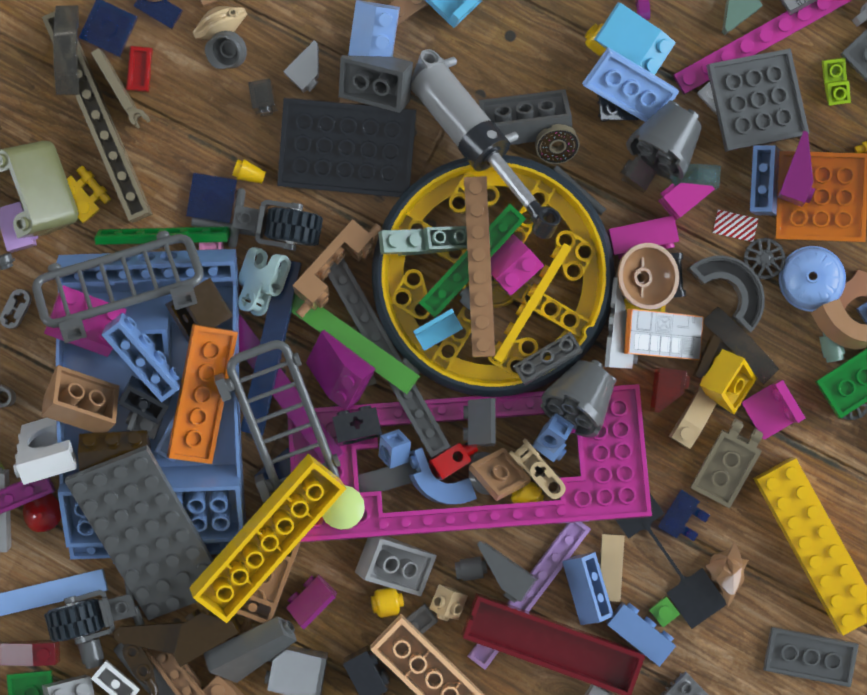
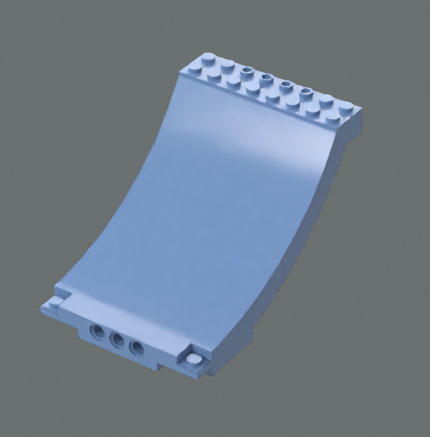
M236 249L196 250L204 273L201 282L211 278L233 317L215 328L238 332L234 351L235 355L239 353V281ZM166 251L147 252L158 287L176 283ZM171 251L180 281L192 278L195 272L188 252ZM111 253L58 255L56 263H59L61 268ZM143 253L125 258L136 293L140 294L154 290ZM121 260L105 264L104 268L114 300L117 301L132 296ZM100 267L82 271L88 294L110 303ZM77 273L60 278L62 286L64 285L83 292ZM171 294L125 307L127 309L125 316L131 317L134 320L140 333L146 334L149 337L151 345L156 351L159 350L164 354L166 362L171 368L174 367L179 371L182 379L189 343L165 306L166 303L172 300ZM56 338V366L60 365L119 385L118 402L131 376L140 379L114 349L106 357ZM239 363L236 365V372H237L238 377H239ZM179 388L178 391L171 395L170 405L163 416L156 438H149L151 452L210 554H220L246 524L240 404L235 392L231 391L232 399L224 402L212 464L177 459L172 462L154 452L175 414ZM118 404L116 424L108 432L129 431L127 430L128 424H126V419L131 410ZM56 421L57 443L70 440L77 458L75 470L59 474L58 498L66 548L69 547L70 560L110 558L65 483L67 476L79 472V434L93 432Z

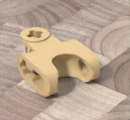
M524 439V444L515 452L511 450L509 454L522 469L526 470L552 499L561 497L566 490L564 483L539 456L540 454ZM537 466L542 467L543 473L541 475L536 474L535 468ZM551 482L558 483L555 491H549L548 489Z

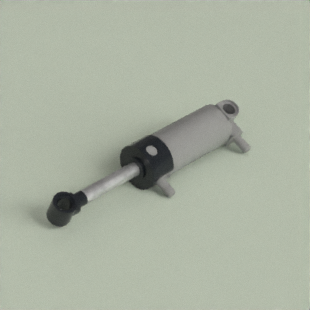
M423 50L412 75L411 90L456 144L461 154L475 171H483L490 167L494 168L531 214L530 220L533 222L532 231L541 239L551 238L561 220L559 212L551 207H542L503 159L509 150L510 143L518 140V134L512 132L504 135L497 125L484 113L450 71L449 67L457 64L455 57L444 60L433 50Z

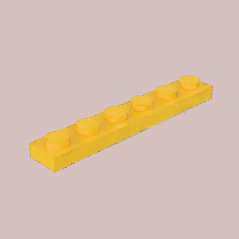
M564 243L561 247L557 245L550 256L553 258L550 266L545 264L539 274L542 278L538 285L533 284L527 294L530 296V299L526 304L521 303L515 313L519 317L515 323L510 321L505 329L504 334L507 336L503 343L498 341L496 344L495 357L493 359L497 362L502 363L571 250V246Z

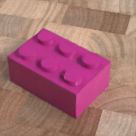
M64 285L62 286L70 314L88 309L83 292ZM58 293L50 315L52 319L66 316L60 293ZM89 295L93 308L109 303ZM122 308L82 320L87 337L68 343L108 357L113 348L104 339L102 332L105 325L121 313L125 314L127 309ZM46 326L44 334L63 340L59 327L51 328Z

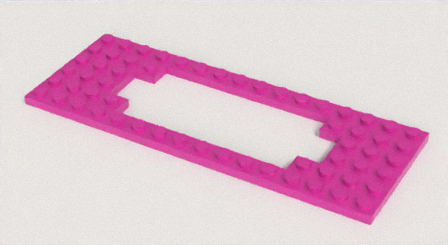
M639 384L614 386L603 427L598 435L595 437L577 435L580 476L560 478L566 487L560 500L383 513L381 491L361 492L360 495L364 500L365 509L361 520L355 526L348 530L336 529L328 525L323 517H321L299 543L651 517L652 511ZM545 391L526 392L503 397L472 396L424 400L436 422L468 420L463 419V406H468V400L495 398V418L545 414L541 408V397ZM400 402L352 405L347 409L352 413L358 411V408L371 405V408L376 407L380 427L411 424ZM340 406L314 408L317 417L338 444L332 417L337 416L336 413L345 410ZM288 416V430L296 428ZM359 420L354 421L355 424L353 426H355L356 429H359L360 424L363 423H359ZM572 429L570 434H575L576 430ZM300 431L289 435L290 452L310 445ZM378 438L340 446L344 454L338 457L341 466L337 467L339 479H341L344 485L353 487L359 492L357 450L379 449ZM311 449L290 457L291 472L307 454H310L321 464L323 462L316 452Z

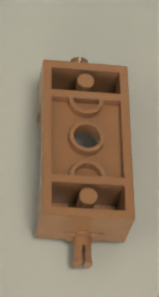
M352 219L293 284L294 293L304 301L302 306L296 311L301 318L310 309L314 311L318 307L321 309L329 301L328 286L322 282L331 272L329 268L334 263L339 264L346 255L344 254L345 251L358 262L362 258L367 259L373 252L374 238L378 235V232L383 230L381 226L375 223L371 230L367 232Z
M298 543L271 573V579L263 582L237 611V614L245 616L241 629L245 630L246 628V631H249L253 620L265 623L274 618L301 543Z

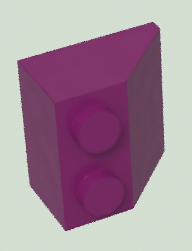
M319 574L315 578L311 576L303 584L305 589L300 594L296 591L287 600L290 603L287 606V610L303 630L337 595V592Z

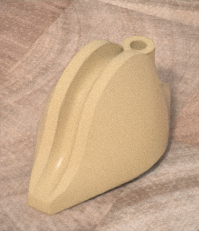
M214 7L203 16L194 29L193 35L195 39L210 40L216 33L221 31L234 32L247 16V12L242 7Z

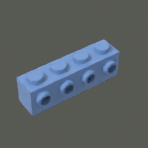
M121 313L105 325L102 332L104 339L161 403L179 390L182 380L179 371L174 367H170L166 362L164 354L159 350H155L151 345L149 337L146 334L140 333L131 317H126L124 313Z

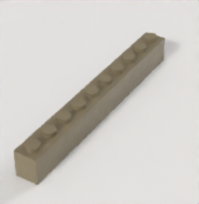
M59 9L43 16L44 24L128 220L134 223L153 215L68 14L63 9Z

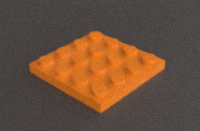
M779 151L778 196L795 151ZM810 152L813 174L812 188H815L810 203L805 202L804 206L801 207L777 197L775 239L865 243L867 153Z

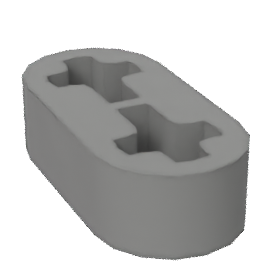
M17 289L10 295L0 316V322L5 328L13 329L21 324L32 301L28 291ZM23 293V298L26 299V302L20 303L18 308H16L18 303L16 296H21ZM16 310L14 314L16 322L7 324L8 319H6V316L12 315L13 311Z

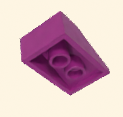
M807 131L802 133L778 196L779 199L801 207L804 206L805 202L810 203L815 188H812L813 174Z
M325 330L321 331L306 361L307 366L328 398L345 411L360 400L376 370Z

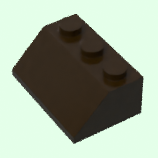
M147 430L79 434V472L146 445L151 450Z

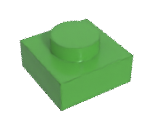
M667 596L649 608V611L662 627H665L680 615Z

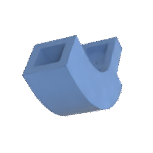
M423 448L410 451L409 462L411 467L416 469L417 472L409 475L415 488L423 496L436 503L446 505L462 504L477 499L470 478H464L453 483L441 482L432 474Z

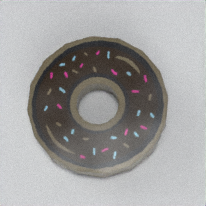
M555 124L551 128L543 129L538 134L535 146L537 155L541 160L549 164H561L569 161L577 154L580 143L578 135L573 128L567 125ZM557 141L563 142V143H562L560 146H558V147L552 146V144H553L554 142H557Z

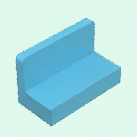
M450 309L413 332L425 351L463 328L453 309Z

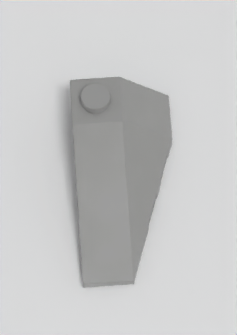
M615 277L613 278L605 367L632 369L633 364L638 362V355L624 354L627 311L618 285V279Z

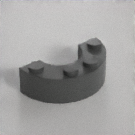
M711 256L697 261L687 268V271L701 285L710 280L719 279L733 286L737 293L738 305L732 318L746 333L753 331L763 314L765 297L760 279L747 264L729 256Z

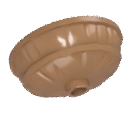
M641 243L630 248L621 258L617 269L618 285L622 295L632 305L645 310L657 309L666 305L677 291L679 284L678 266L673 256L662 246L654 243ZM638 274L641 276L640 282L637 279Z

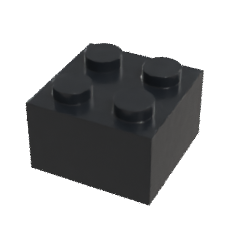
M368 645L346 656L343 666L359 695H381L388 691L390 677L385 668L381 669L379 667L380 659L370 650Z

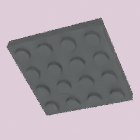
M791 48L706 65L725 152L801 137L803 131H807L809 135Z

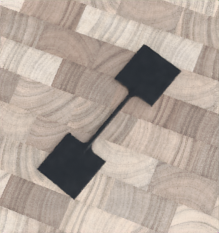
M650 493L651 517L615 520L628 539L641 530H647L680 576V583L669 590L667 595L690 628L693 629L727 604L703 568L691 576H683L652 532L651 523L665 513Z

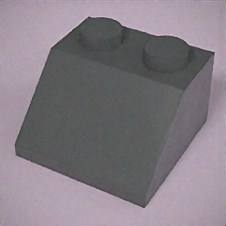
M495 398L468 400V406H463V419H468V428H463V441H468V446H495Z

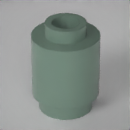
M823 333V336L819 337L823 358H826L827 363L843 360V354H845L844 347L833 342Z

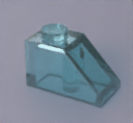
M690 164L684 177L680 179L674 176L672 183L675 186L680 183L710 185L717 190L720 186L721 166Z

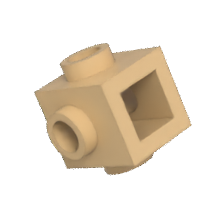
M439 584L429 609L436 612V617L445 621H448L449 618L459 620L468 595L454 588Z

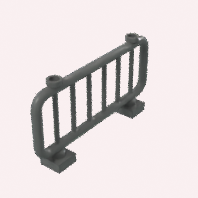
M161 231L156 235L157 240L63 268H61L59 263L49 265L48 272L39 275L32 284V291L41 321L47 327H59L64 342L68 343L87 337L82 322L85 319L171 294L175 310L197 304L193 287L202 281L204 273L194 242L187 235L175 234L170 236L169 232ZM176 243L185 244L195 272L192 278L180 281L169 245ZM164 247L176 283L159 288L147 252ZM143 253L154 290L137 294L125 258ZM121 260L132 296L115 301L104 265ZM99 266L110 303L93 308L82 271ZM77 273L88 309L70 314L60 278ZM51 280H56L66 316L57 319L49 317L41 289L43 283Z
M280 340L269 341L235 354L227 363L226 369L229 378L225 379L223 373L214 376L223 402L232 399L231 391L235 392L269 479L265 480L263 473L255 476V483L263 503L271 496V492H275L287 478L279 480L273 465L274 463L320 447L325 463H322V465L327 467L338 478L339 472L337 467L341 466L337 453L332 455L301 376L298 366H301L302 363L298 352L293 354L289 345ZM274 349H280L283 352L285 362L239 379L236 372V365L239 362ZM285 366L289 367L294 382L247 399L241 385L242 382ZM296 386L302 401L301 403L255 419L249 403ZM304 406L310 421L309 423L263 440L257 423ZM312 427L317 443L271 460L265 445L266 443Z

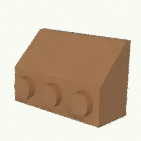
M57 365L44 395L41 416L93 433L108 432L116 424L120 386Z

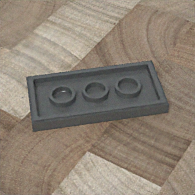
M771 626L763 670L851 687L859 644Z

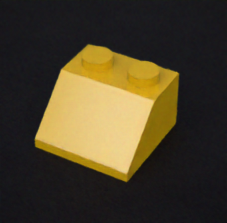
M722 349L720 354L714 358L709 371L702 377L700 387L709 398L730 413L735 414L757 378L745 358Z

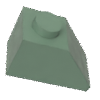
M727 0L722 27L723 35L725 36L763 6L759 0Z

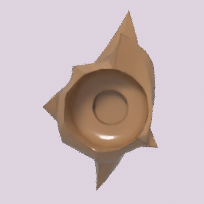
M733 542L730 549L714 554L709 564L706 565L711 574V581L720 585L727 608L744 582V569L749 561L741 558L735 542Z

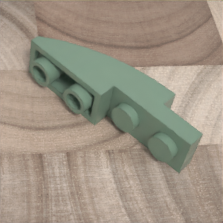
M466 226L426 227L424 229L382 230L378 232L381 254H398V256L467 249Z

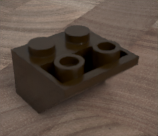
M211 278L193 287L197 304L175 310L172 300L165 304L188 343L192 324L215 328L233 317Z

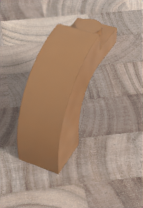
M840 299L826 303L811 313L821 331L833 342L850 349L867 348V325L854 321L845 311Z

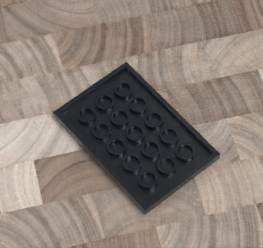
M284 97L277 186L401 197L410 188L417 109L404 108L399 113L372 105Z

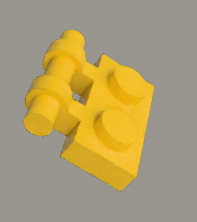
M81 166L76 170L81 178L76 181L73 176H69L67 181L78 209V218L82 223H85L101 210L95 202L100 199L104 204H107L111 201V198L107 194L105 187L100 186L94 179V174L91 171H87L84 166ZM86 184L94 191L91 196L83 189Z

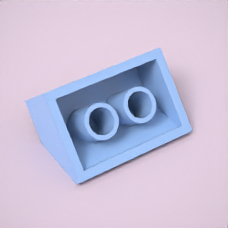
M356 0L348 56L393 57L400 7Z

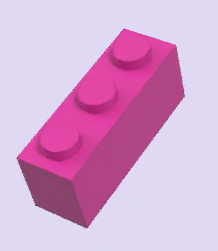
M674 215L607 230L613 256L618 255L619 259L630 248L641 243H654L665 249L675 247L674 243L679 242Z

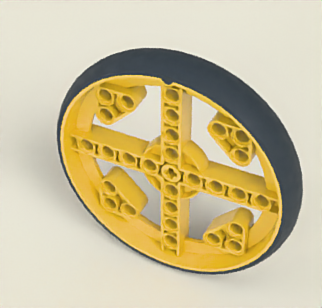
M511 155L503 157L505 162L532 195L541 194L544 197V203L541 206L543 207L548 204L551 208L558 211L571 230L561 231L555 238V247L557 245L559 247L562 246L559 242L560 236L567 235L571 239L570 246L572 248L560 266L564 278L567 281L574 282L583 275L582 291L576 311L544 293L533 312L564 329L557 339L571 332L581 347L582 353L525 386L518 374L511 370L510 365L512 361H522L538 351V344L533 338L526 337L515 340L502 363L494 361L492 357L487 358L493 365L476 364L457 358L458 353L471 333V320L467 319L464 315L465 306H463L457 316L458 321L466 331L464 338L458 339L451 335L444 339L440 346L434 345L424 351L413 332L420 327L415 318L424 320L430 316L429 312L424 316H419L415 313V307L427 294L422 273L419 270L411 269L404 275L406 255L381 254L379 235L372 262V288L377 313L384 330L399 353L420 373L434 382L454 391L482 397L512 396L535 390L558 379L578 360H581L595 343L606 322L611 307L613 278L615 277L613 252L608 234L598 213L586 196L574 184L551 168L529 159ZM465 158L454 160L427 173L403 193L386 217L382 229L411 230L412 226L416 224L421 225L423 229L432 227L423 222V219L437 205L449 197V208L453 213H466L465 206L462 209H456L452 204L456 198H462L465 201L464 177L487 176V190L495 193V199L488 202V207L495 205L499 199V191L495 186H508L493 167L483 171H475ZM524 206L520 210L521 214L529 213ZM533 222L531 224L522 223L515 231L521 234V241L523 243L532 231ZM585 246L590 250L588 258L579 256L578 250L580 247ZM467 249L461 250V256L467 251ZM449 252L436 253L453 264L459 259L451 258ZM570 265L578 268L579 273L577 277H570L568 275L567 268ZM413 273L420 277V282L415 286L407 282L408 276ZM495 280L492 281L493 308L507 306L513 301L526 304L525 296L532 286L525 283L517 292L509 297ZM469 282L463 287V290L469 285ZM401 292L406 293L409 297L408 302L404 305L398 304L396 301V296ZM547 303L555 305L556 313L550 316L545 313L544 307ZM567 314L575 318V324L572 327L566 326L563 322ZM525 341H530L534 345V349L530 354H526L522 350V344ZM446 345L454 348L455 353L450 358L442 355V348ZM546 356L544 360H550L551 356Z

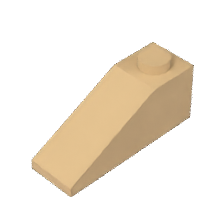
M699 387L669 434L670 438L688 449H691L717 404L704 393L701 387Z

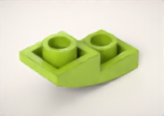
M842 57L822 60L828 105L851 103L846 59Z

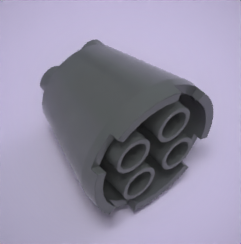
M670 100L631 134L626 142L627 149L631 155L635 156L637 154L645 163L643 166L655 174L671 180L674 176L682 179L688 171L702 129L698 121L699 115L691 109H688V111L683 109L676 102Z
M578 360L543 393L541 408L550 419L557 413L573 424L576 435L595 437L603 427L613 388L617 380L603 369L604 366L599 361L592 360L588 362Z

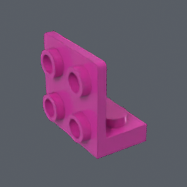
M777 380L741 403L755 428L762 432V439L764 440L794 422L799 423L806 419L783 380Z

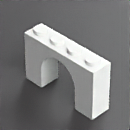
M44 418L21 426V432L18 434V452L15 454L16 464L13 465L16 477L21 478L23 485L76 469L77 458L70 440L57 443L56 420Z

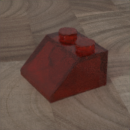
M655 368L650 405L651 412H661L684 394L685 389L689 388L690 376H686L687 371Z

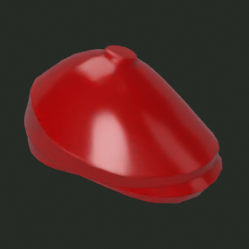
M52 493L23 505V517L26 525L35 532H47L58 525L61 519L60 504Z

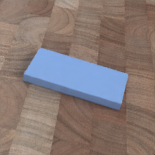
M609 47L582 83L584 87L644 122L667 104L668 101H673L679 93V90Z

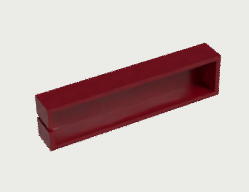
M476 593L470 609L472 617H467L461 633L463 639L621 695H632L645 659V655L642 652Z

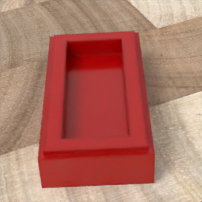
M130 46L127 91L149 92L152 48Z

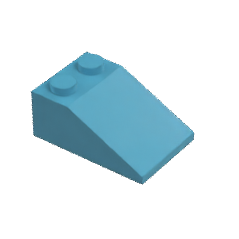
M620 2L616 4L594 38L605 49L609 47L654 75L676 43L662 30Z

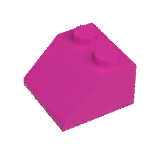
M672 183L660 193L662 198L659 202L670 216L674 215L676 221L715 189L710 185L680 183L675 186Z
M514 234L491 257V276L509 297L544 267L535 254Z

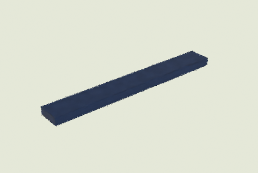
M291 261L283 290L278 296H271L260 345L273 340L285 342L295 298L293 284L299 279L302 264L299 262ZM274 349L258 355L253 373L280 364L282 351ZM278 369L253 378L247 399L273 390ZM272 395L249 403L255 419L268 415ZM243 416L241 432L251 434L246 419ZM267 420L257 423L262 436Z

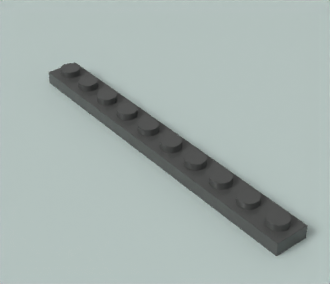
M344 258L339 264L334 263L329 268L331 272L328 277L360 334L403 364ZM388 381L430 457L433 458L451 448L416 385L414 384L409 393L406 394Z

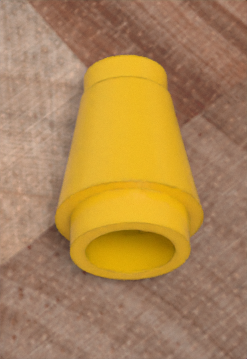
M237 159L232 172V176L237 177L236 180L262 184L266 171L245 159L243 161Z

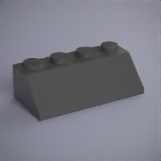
M566 89L479 100L480 108L504 135L512 132L518 134V140L511 142L510 145L535 142L536 137L543 129L551 128L555 124L567 125L572 128V115Z

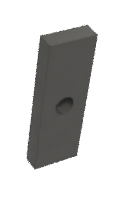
M569 332L513 365L526 386L583 351L573 334ZM551 356L550 360H544V358Z

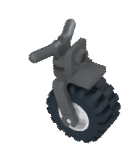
M244 188L237 190L234 218L228 241L229 248L234 249L237 246L240 229L254 231L256 234L255 240L262 245L281 247L296 251L295 244L305 246L319 245L323 222L321 216L301 211L303 210V205L299 203L265 200L261 202L259 209L244 207L246 191ZM263 234H264V236H266V237L269 238V239L276 240V241H281V242L263 240Z
M126 582V595L107 599L106 592L97 590L79 596L64 598L66 605L49 610L44 614L51 641L60 642L74 639L75 644L111 634L115 629L113 621L133 617L135 625H145L139 606H135L134 600L136 599ZM98 595H101V597H102L101 600H99V599H94V598H92V599H87V598H91V597L98 596ZM103 627H109L108 629L99 631V630H101Z

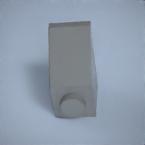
M315 40L283 71L303 93L306 90L310 92L318 84L319 46Z

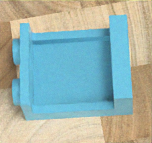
M483 0L425 1L455 28Z

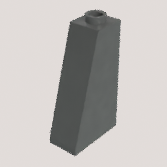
M275 617L204 653L209 672L238 683L297 641L293 624L288 620Z

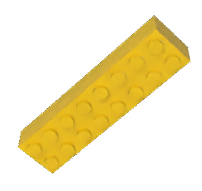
M307 454L189 587L192 597L224 622L228 623L346 490L341 479L310 454Z
M790 457L754 477L756 485L837 632L844 636L866 624L867 586L798 460Z

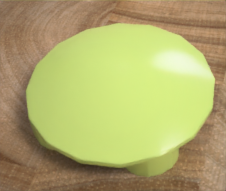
M346 485V490L322 516L328 525L340 530H348L355 526L361 520L365 509L364 500L360 493L353 487Z

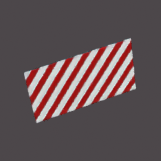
M718 210L713 233L753 242L758 218Z

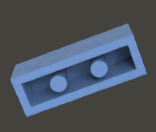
M753 145L750 212L754 215H777L780 149L775 145Z
M596 552L576 555L562 561L580 625L599 623L613 617V611Z
M621 602L613 612L614 616L609 618L606 624L660 667L676 647L672 642L674 638L665 630L660 633L654 627L657 624L647 616L644 619L637 614L639 610L630 602L627 605Z

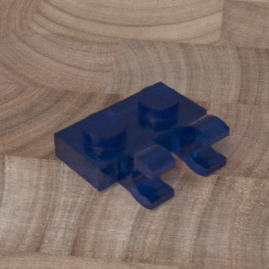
M680 489L658 527L675 538H678L681 533L695 541L698 533L685 526L691 515H694L706 523L710 515L697 507L700 502L698 499Z

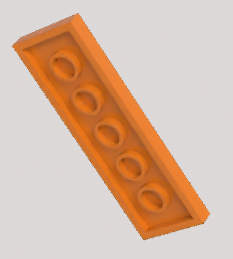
M192 324L167 452L168 458L212 464L224 406L214 376L223 373L225 379L229 378L226 367L230 358L234 356L238 332Z

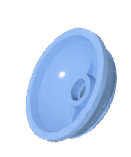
M806 246L792 252L785 259V265L779 273V286L785 299L794 307L808 312H813L820 306L839 299L846 284L845 269L840 259L830 250L819 246ZM812 272L816 273L817 279H809V274Z

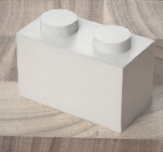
M107 660L91 678L110 695H136L140 690L138 685Z

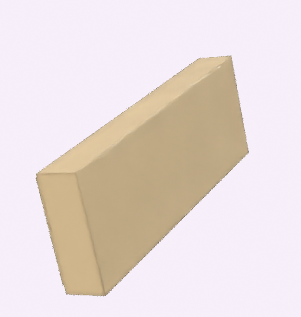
M602 534L600 570L609 601L620 602L624 535Z

